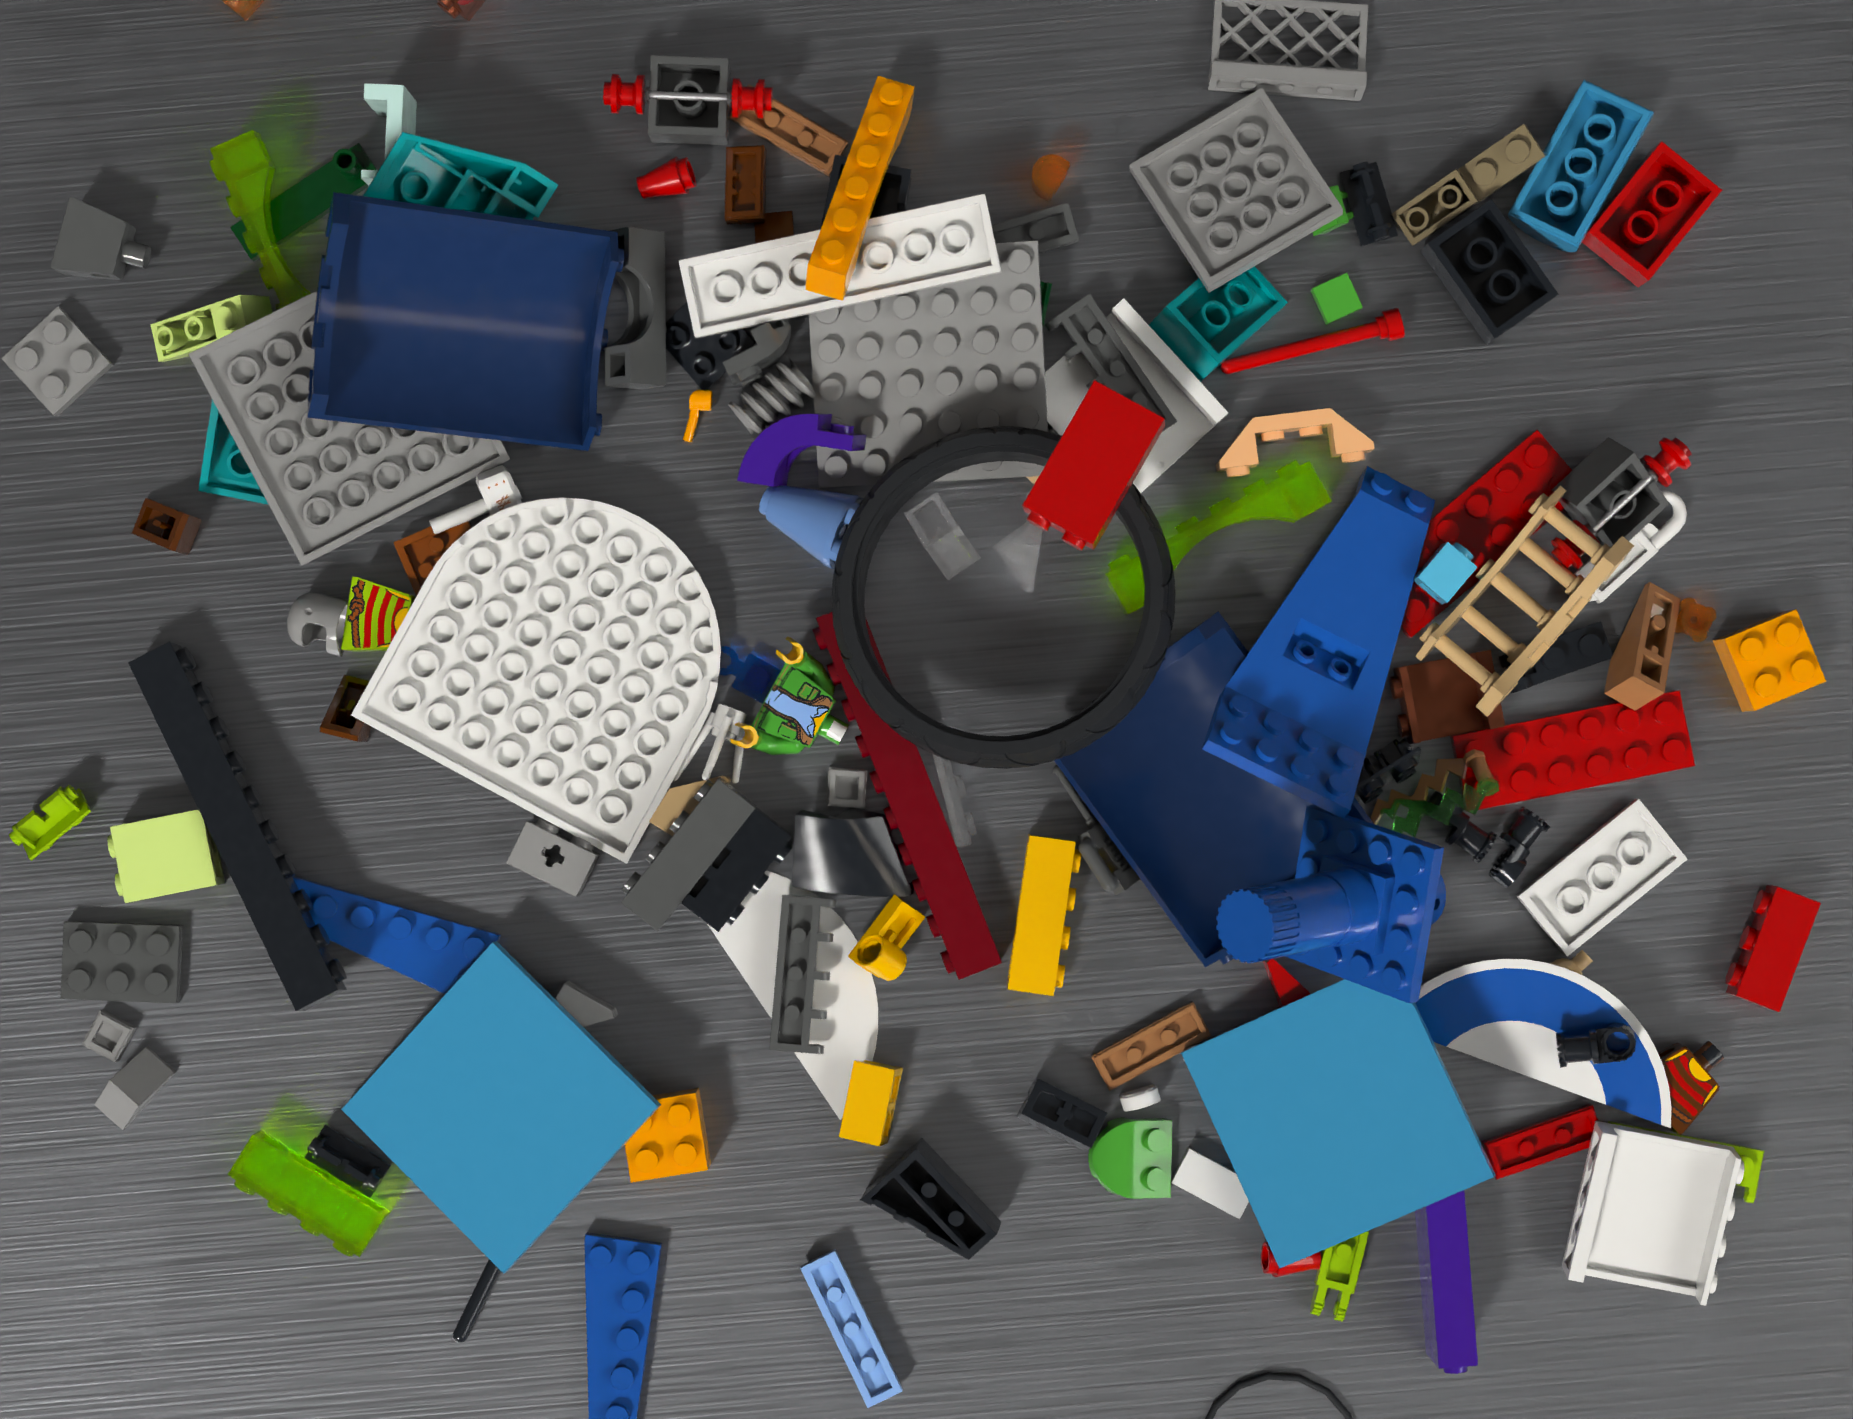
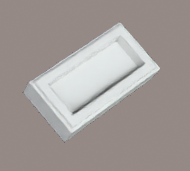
M1189 1147L1187 1148L1171 1179V1183L1240 1219L1249 1201L1236 1172Z

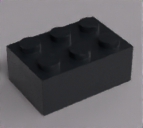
M1492 199L1427 243L1421 250L1423 256L1486 345L1559 295Z

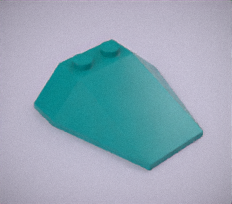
M402 132L363 196L533 220L534 217H539L558 184L523 162Z

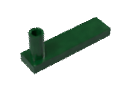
M359 143L350 149H340L334 154L332 161L230 228L250 259L255 262L328 214L333 192L357 195L366 189L368 185L361 179V170H377V168Z

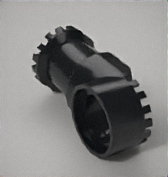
M1435 791L1423 808L1430 815L1432 813L1434 818L1438 817L1439 821L1442 820L1445 825L1447 824V826L1451 827L1445 842L1449 845L1455 843L1473 855L1472 860L1476 863H1479L1485 857V854L1487 855L1488 851L1486 848H1492L1490 845L1494 844L1497 834L1492 831L1487 833L1469 821L1470 816L1463 812L1464 809L1441 793Z
M1523 806L1519 810L1520 816L1507 833L1502 832L1499 836L1509 848L1504 851V854L1502 853L1500 859L1496 860L1499 864L1496 865L1494 863L1493 867L1495 870L1491 868L1489 876L1505 888H1508L1524 870L1527 864L1525 859L1530 854V846L1542 831L1547 832L1550 828L1543 819H1539L1538 815L1534 817V812Z
M1612 1023L1605 1028L1590 1029L1588 1034L1564 1036L1562 1032L1556 1033V1043L1559 1046L1557 1051L1560 1052L1558 1053L1560 1068L1567 1067L1568 1063L1592 1061L1594 1064L1625 1061L1632 1056L1636 1049L1635 1033L1624 1023ZM1614 1032L1624 1033L1630 1041L1628 1048L1621 1052L1611 1050L1606 1043L1610 1034Z

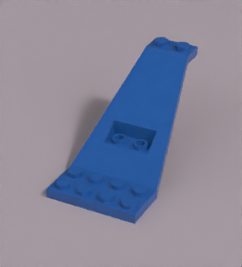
M1368 466L1360 476L1352 503L1219 695L1202 750L1342 819L1346 817L1353 803L1436 500L1426 496L1421 491L1414 490L1392 479L1387 474L1380 473Z

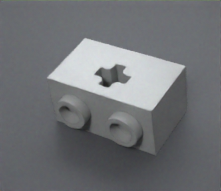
M539 817L537 823L532 820L526 821L506 864L572 896H580L600 853L592 850L594 846L580 837L573 835L572 839L558 834L560 828ZM560 846L559 854L565 857V859L552 865L549 863L551 856L546 851L547 849H554Z

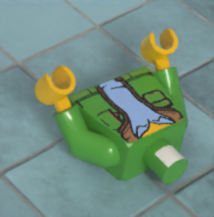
M786 637L785 639L792 644V650L788 654H782L776 649V655L785 662L781 672L752 725L750 726L742 722L735 724V726L744 729L745 735L743 739L737 741L730 738V741L739 747H751L770 755L798 754L805 746L811 748L818 735L839 745L849 724L830 715L837 702L833 698L835 686L823 664L803 650V647L796 640Z

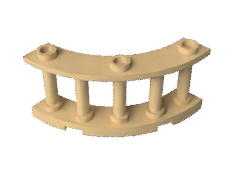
M1562 486L1550 497L1543 493L1528 510L1533 515L1501 557L1496 562L1489 559L1476 575L1480 580L1479 583L1441 625L1434 621L1420 637V640L1425 644L1415 657L1422 661L1436 647L1482 686L1480 690L1485 695L1476 705V708L1487 717L1514 689L1520 678L1529 668H1532L1592 599V595L1604 580L1606 581L1634 547L1623 536L1612 547H1609L1606 543L1602 546L1556 509L1555 505L1566 492ZM1544 519L1591 557L1590 562L1595 567L1586 578L1581 574L1578 577L1530 539ZM1519 550L1566 588L1565 593L1570 597L1557 613L1553 609L1546 610L1501 573ZM1490 585H1493L1538 623L1536 627L1541 631L1528 646L1522 642L1517 644L1473 607L1474 603ZM1461 618L1508 656L1507 661L1511 665L1501 676L1496 672L1490 673L1446 636Z

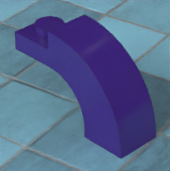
M815 413L789 416L770 425L752 442L742 460L737 481L772 487L787 485L791 465L804 450L812 446H821L847 451L865 450L867 435L854 433V426L831 423L832 414Z

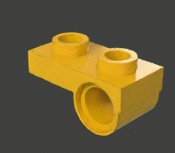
M894 894L848 957L878 978L886 981L896 979L902 974L907 963V957L902 948L924 920L925 916Z

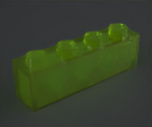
M261 1130L251 1136L228 1173V1176L236 1180L234 1185L238 1189L249 1195H254L255 1193L269 1200L267 1205L273 1211L287 1216L288 1213L301 1220L300 1226L304 1230L315 1236H320L322 1233L334 1241L333 1247L350 1257H353L354 1254L360 1257L368 1250L391 1213L390 1210L345 1184Z

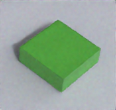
M1347 273L1310 290L1326 325L1363 308Z

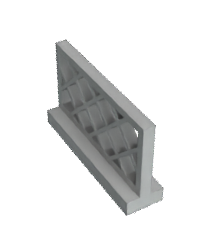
M1214 0L1210 71L1207 90L1253 93L1263 88L1267 95L1361 101L1367 82L1365 65L1368 5L1309 0ZM1222 6L1237 7L1246 18L1231 28L1221 17ZM1266 9L1276 10L1284 19L1272 31L1257 17ZM1304 12L1314 13L1323 22L1310 34L1296 20ZM1342 15L1359 16L1358 29L1348 37L1334 23ZM1250 22L1264 35L1251 48L1237 34ZM1288 25L1302 38L1290 50L1276 37ZM1326 28L1341 41L1329 53L1314 40ZM1222 29L1226 34L1220 38ZM1358 37L1356 46L1352 41ZM1230 39L1244 52L1236 60L1219 59L1220 47ZM1270 42L1280 52L1282 57L1275 63H1264L1255 52ZM1307 44L1321 58L1313 66L1302 65L1294 57ZM1346 47L1357 58L1356 69L1341 68L1332 58Z

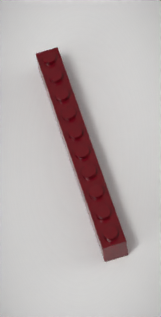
M832 612L817 617L816 620L819 626L812 629L820 650L828 648L833 660L832 663L826 666L834 686L842 684L847 698L841 700L842 707L848 721L856 720L861 731L860 735L855 736L862 757L870 756L876 769L869 772L877 794L885 792L890 806L883 808L891 830L899 828L904 840L903 843L898 844V848L905 866L913 864L918 878L912 880V884L919 901H928L932 914L926 916L933 937L942 936L947 950L940 954L948 974L956 972L958 980L1001 964L1002 961L917 746L890 728L870 708L858 688H856L845 667L837 644ZM866 619L868 635L874 654L885 676L891 683Z

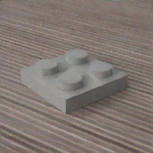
M60 307L54 309L1 358L42 404L57 417L114 365Z

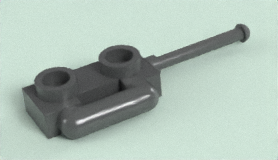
M1058 765L1054 766L1053 774L1056 773L1085 818V824L1089 828L1078 836L1081 841L1079 844L1081 855L1105 891H1113L1115 895L1125 891L1140 880L1139 876L1095 816L1092 817L1084 802Z

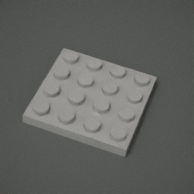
M1263 88L1251 93L1129 165L1131 174L1208 293L1343 215L1342 206Z

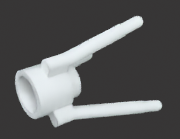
M718 704L715 713L709 712L704 726L673 781L678 780L713 728L711 734L716 736V740L702 774V779L708 780L724 741H730V738L734 739L735 736H737V741L743 739L745 735L744 729L735 726L737 722L744 723L747 714L722 704ZM735 745L731 779L734 784L739 782L744 748Z

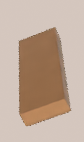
M774 98L772 111H765L764 119H758L755 111L742 110L739 118H732V113L729 117L731 121L828 177L831 176L835 155L842 156L849 145L847 140Z
M1190 1001L1091 1055V1058L1109 1091L1207 1039L1211 1034L1194 1002Z

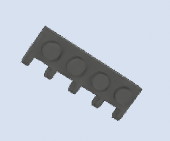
M1090 294L1045 324L1049 332L1058 328L1059 325H1063L1076 344L1065 353V356L1068 360H1071L1082 353L1098 376L1094 379L1095 381L1165 418V428L1163 431L1177 422ZM1093 381L1086 385L1088 389L1091 387Z
M782 895L769 1050L824 1054V1045L809 1044L811 1018L827 1019V1011L812 1009L814 980H830V972L815 971L818 941L833 942L834 936L832 933L819 932L821 906L826 908L836 907L837 899Z

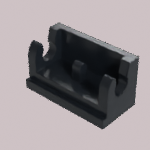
M1037 1079L1029 1089V1095L1016 1117L1084 1151L1091 1149L1108 1113Z

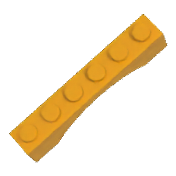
M877 76L808 262L805 290L841 301L844 300L879 189L891 159L901 143L911 115L915 86Z

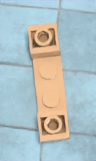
M1331 408L1253 417L1216 463V471H1226L1227 477L1249 475V468H1254L1259 464L1255 436H1261V442H1271L1285 439L1284 433L1299 431L1300 437L1323 434L1322 428L1327 427L1331 458L1341 457L1342 463L1365 460V453H1370L1374 450V441Z

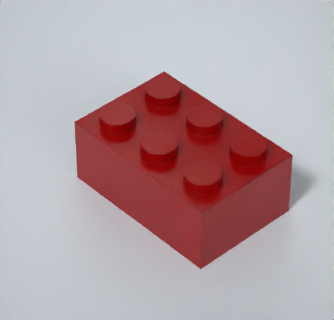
M1661 141L1650 150L1595 218L1582 243L1639 288L1652 278L1720 194L1722 189Z

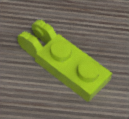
M1369 1231L1322 1250L1321 1265L1317 1270L1314 1281L1316 1286L1311 1300L1310 1314L1320 1316L1324 1308L1327 1288L1339 1290L1333 1308V1318L1338 1321L1344 1320L1350 1296L1355 1292Z

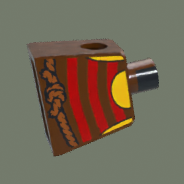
M1707 1041L1693 1054L1685 1045L1680 1043L1672 1044L1658 1053L1665 1069L1670 1090L1671 1128L1669 1129L1679 1135L1687 1130L1720 1089L1719 1084L1709 1074V1071L1720 1063L1724 1056L1710 1041Z

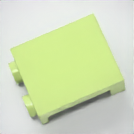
M199 809L110 827L111 835L107 838L108 849L111 857L116 858L119 873L115 874V886L119 896L124 897L125 903L225 884L220 853Z

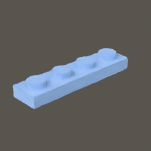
M836 1249L801 1265L800 1269L867 1408L902 1392L903 1388Z

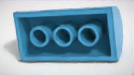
M1583 80L1543 151L1546 157L1536 163L1508 213L1512 223L1529 236L1550 247L1565 252H1576L1654 116V112Z

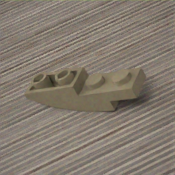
M1523 124L1391 215L1411 245L1414 246L1513 181L1518 175L1545 158L1546 155L1526 124Z

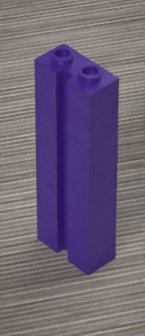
M1463 1190L1415 1211L1426 1354L1439 1369L1444 1368V1372L1449 1374L1464 1373L1468 1371V1366H1478L1465 1191Z

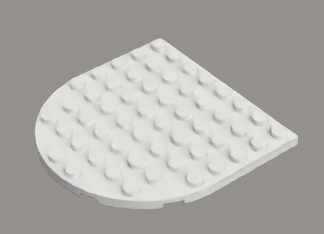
M549 498L521 503L501 510L479 522L456 540L437 561L351 716L572 835L590 842L591 845L627 864L648 827L649 820L664 798L711 710L717 691L721 655L720 633L715 609L707 588L687 556L663 532L641 517L603 502L579 498Z

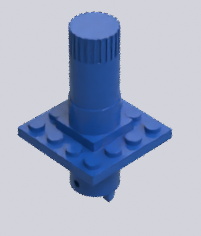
M1316 805L1306 806L1295 879L1234 890L1226 895V899L1221 901L1222 905L1218 908L1219 914L1216 915V920L1218 921L1216 930L1219 931L1218 938L1221 939L1223 948L1227 949L1226 952L1229 955H1233L1232 958L1235 960L1239 959L1242 963H1255L1285 956L1406 1003L1419 1001L1431 925L1439 919L1446 903L1445 883L1440 874L1444 847L1349 815L1342 819Z

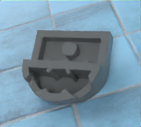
M787 319L777 321L776 329H773L769 323H765L750 330L756 345L722 362L734 386L742 383L743 387H747L761 380L764 377L762 372L772 367L781 359L791 337V326Z

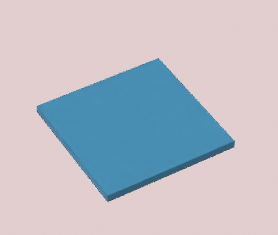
M496 941L489 945L341 1110L504 1274L509 1271L661 1104Z
M1343 979L1181 1053L1279 1269L1496 1176L1415 1002L1406 1003Z

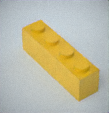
M1028 834L1007 980L1008 990L1054 996L1055 987L1062 988L1065 965L1058 963L1060 950L1068 949L1071 927L1064 926L1066 910L1073 911L1075 904L1076 888H1070L1071 873H1079L1081 853L1078 849H1075V841Z

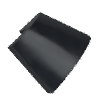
M850 807L838 817L805 810L795 814L792 887L834 894L893 897L894 894L901 897L911 896L914 893V886L912 882L908 883L900 863L902 856L897 844L892 839V830L885 814Z

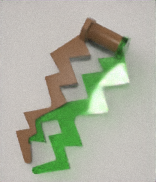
M1473 749L1466 753L1463 758L1437 759L1435 775L1431 776L1422 773L1415 793L1412 796L1391 789L1388 802L1377 799L1370 819L1377 825L1383 814L1386 813L1394 821L1391 830L1399 833L1405 831L1415 838L1422 817L1429 816L1448 826L1455 806L1475 815L1484 797L1491 796L1499 791V784L1490 772L1484 752ZM1467 767L1472 768L1478 781L1476 789L1465 783L1462 795L1446 787L1440 807L1426 801L1429 788L1443 793L1449 772L1465 779ZM1399 805L1409 808L1406 819L1396 815Z

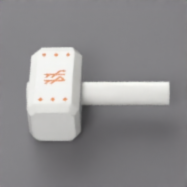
M500 465L476 476V483L482 499L429 520L434 534L489 513L491 516L501 510L521 504L522 496L517 485L514 484L508 469Z

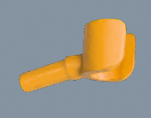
M696 390L690 395L689 419L682 440L692 442L699 419V411L712 410L711 390Z

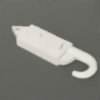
M1661 491L1673 507V516L1659 529L1653 524L1648 523L1629 541L1634 547L1606 581L1604 580L1589 602H1603L1681 530L1686 522L1687 510L1680 496L1671 491ZM1591 558L1574 575L1578 577L1581 574L1586 578L1595 567L1590 562Z

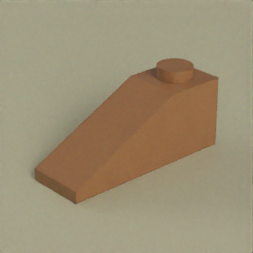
M1651 582L1644 586L1610 660L1604 690L1605 695L1633 710H1637L1665 693L1680 598Z

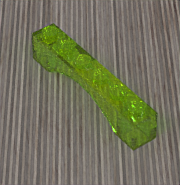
M251 130L210 148L214 159L209 161L213 173L219 182L225 181L231 194L226 196L229 208L235 218L241 216L247 231L242 233L245 243L252 254L258 253L264 266L259 268L261 278L268 290L274 288L280 301L275 304L276 310L311 294L290 270L280 252L273 232L270 208L276 167L261 134Z
M1296 459L1278 469L1276 472L1279 478L1266 484L1262 478L1242 489L1246 496L1232 503L1228 497L1211 506L1209 510L1212 515L1198 522L1196 516H1193L1177 525L1175 528L1178 534L1166 540L1173 569H1176L1181 559L1197 543L1210 534L1230 525L1252 520H1278L1295 523L1332 502L1310 461L1300 466ZM1127 553L1107 564L1111 571L1106 573L1104 578L1125 616L1144 607L1145 587L1139 556L1131 559Z

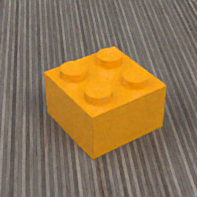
M1797 609L1783 611L1713 640L1742 712L1756 711L1826 682Z
M699 1088L652 1095L661 1106L625 1144L631 1183L708 1170L711 1165Z

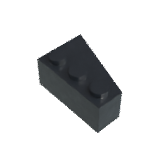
M756 807L681 903L717 932L721 930L726 922L732 925L745 909L741 904L749 892L756 895L768 880L769 876L764 872L771 863L775 861L779 865L793 848L788 843L792 834Z
M923 1138L918 1140L870 1184L860 1199L870 1206L873 1204L888 1212L897 1221L903 1224L906 1222L926 1233V1237L968 1260L997 1235L1001 1225V1221Z

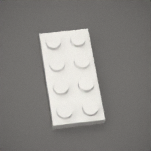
M1634 799L1520 891L1516 897L1562 954L1569 956L1688 859L1640 799Z

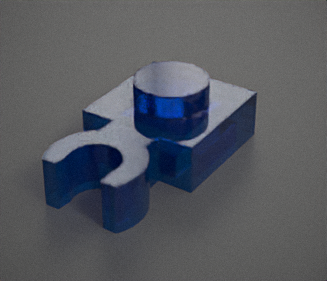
M722 646L721 651L730 656L731 663L727 668H720L719 675L728 676L732 674L736 676L731 687L763 704L781 670L749 653L745 662H742L732 648Z

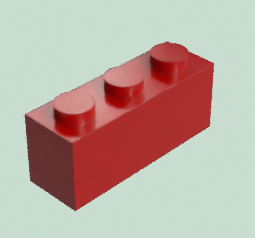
M1766 885L1765 891L1761 890L1755 898L1753 911L1756 914L1751 927L1747 926L1741 935L1739 947L1742 948L1738 962H1733L1727 972L1725 983L1728 984L1726 993L1780 1012L1821 903L1778 886Z

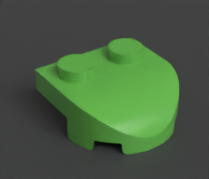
M1121 1117L1107 1122L1108 1126L1099 1134L1092 1148L1089 1149L1088 1162L1092 1176L1097 1178L1108 1192L1126 1198H1171L1172 1120L1167 1118L1129 1119Z

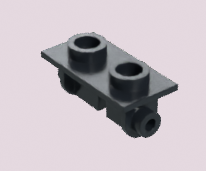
M1367 161L1354 165L1353 169L1340 172L1339 175L1344 192L1348 195L1347 202L1350 212H1353L1354 215L1352 219L1360 246L1398 236L1377 162L1370 164Z
M324 1125L318 1137L312 1140L307 1149L308 1153L305 1156V1159L368 1198L372 1197L391 1166L327 1125Z

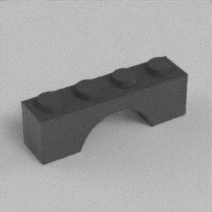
M636 227L609 230L618 232V248L624 250L623 268L621 272L615 273V278L626 294L629 317L627 327L621 338L614 344L605 347V386L639 390L666 386L667 372L665 232Z

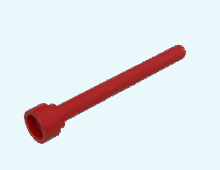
M1398 308L1382 311V316L1375 317L1374 322L1228 358L1221 363L1220 368L1223 373L1232 374L1379 336L1380 340L1385 338L1388 341L1405 337L1401 314Z

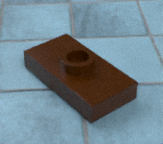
M764 145L726 147L725 221L727 225L765 223L767 150Z

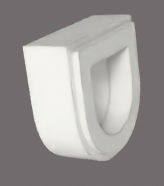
M1154 1084L1121 1093L1119 1096L1125 1112L1145 1108L1161 1101L1158 1088Z

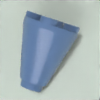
M769 486L761 498L759 512L766 515L767 521L823 565L834 569L842 538L852 516L864 498L858 495L794 486Z

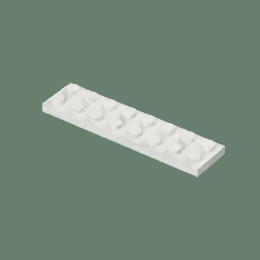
M985 194L869 219L855 270L843 301L805 290L808 262L820 230L678 260L695 338L1002 273Z

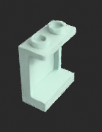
M364 83V100L377 115L386 116V159L402 132L415 135L417 101L404 85ZM361 170V179L369 186L378 170Z

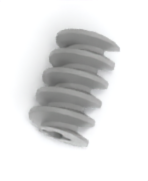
M790 358L791 368L782 363L777 364L779 378L769 372L764 375L767 387L757 382L753 383L755 397L744 391L740 394L744 406L741 407L732 401L728 403V406L752 436L753 432L761 434L766 429V422L772 425L779 421L777 417L778 412L786 417L792 416L789 407L790 403L802 408L804 406L801 397L802 393L811 398L816 396L810 382Z

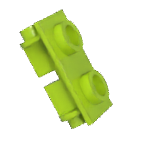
M71 785L65 788L60 786L52 795L39 804L41 810L46 813L44 817H41L32 810L12 826L13 831L9 833L10 839L18 846L23 844L31 861L43 851L48 850L56 840L72 827L81 823L84 817L91 812L80 788L75 790Z

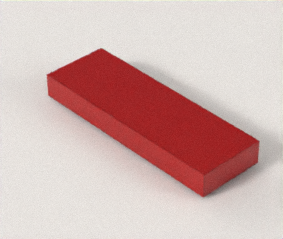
M1588 1104L1481 1141L1496 1174L1494 1179L1497 1180L1589 1148L1595 1121H1598L1593 1105Z

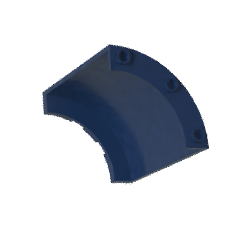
M333 192L325 232L326 237L329 238L326 255H322L315 304L311 349H314L313 370L309 371L307 418L589 451L593 437L599 436L602 428V414L597 413V385L600 352H605V347H607L608 329L604 328L606 311L615 273L622 271L624 263V250L618 248V232Z
M1219 611L1167 648L1162 664L1145 695L1117 726L1087 747L1071 755L1054 760L1205 968L1218 960L1224 965L1234 959L1232 958L1233 955H1229L1226 952L1227 949L1221 945L1222 941L1218 938L1219 931L1216 930V925H1218L1216 915L1219 914L1218 908L1222 905L1221 901L1226 899V895L1234 890L1295 879L1306 806L1314 805L1202 750L1219 695L1249 653ZM1354 797L1351 810L1347 815L1374 824Z

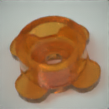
M1685 598L1680 602L1681 610L1677 617L1675 633L1683 632L1691 636L1694 642H1702L1707 638V631L1716 619V611L1712 607L1696 604L1693 598ZM1692 616L1697 618V622L1695 624L1691 623L1690 618Z

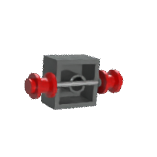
M650 55L649 87H645L644 75H637L634 83L622 82L619 74H612L611 82H604L603 100L604 105L611 106L612 114H618L622 106H634L636 113L643 115L645 103L649 104L648 135L651 142L729 145L731 102L732 118H739L742 110L755 111L758 119H764L765 111H772L773 88L765 87V79H758L755 87H745L739 78H733L731 90V65L729 58Z
M1608 437L1551 491L1554 493L1562 486L1566 492L1559 502L1573 522L1602 546L1606 543L1609 547H1612L1621 536L1630 541L1669 505V502L1655 482L1657 481L1664 487L1670 486L1672 484L1670 474L1677 467L1687 470L1691 466L1688 458L1691 452L1678 438H1674L1671 441L1663 437L1659 441L1661 451L1656 456L1644 455L1639 460L1633 451ZM1558 537L1551 541L1554 547L1551 554L1567 569L1572 566L1577 570L1583 566L1581 556L1585 552L1568 538L1563 540Z

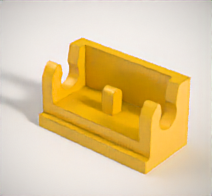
M868 1060L854 1061L839 1137L875 1146H882L888 1143L903 1067Z

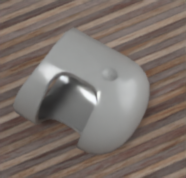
M312 592L299 596L292 604L288 614L287 630L289 637L296 644L305 648L312 641H326L327 652L342 657L344 650L341 649L348 601Z

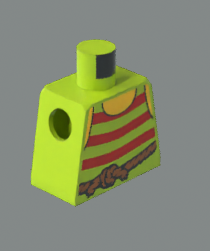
M352 576L341 649L353 652L387 651L416 596Z

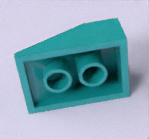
M1254 266L1209 293L1198 278L1171 301L1153 319L1149 326L1201 382L1288 302Z
M212 400L198 491L268 504Z

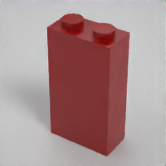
M1094 380L1022 505L1024 511L1029 514L1026 520L1044 531H1048L1051 526L1064 533L1061 539L1078 550L1082 551L1085 546L1094 550L1165 428V418Z

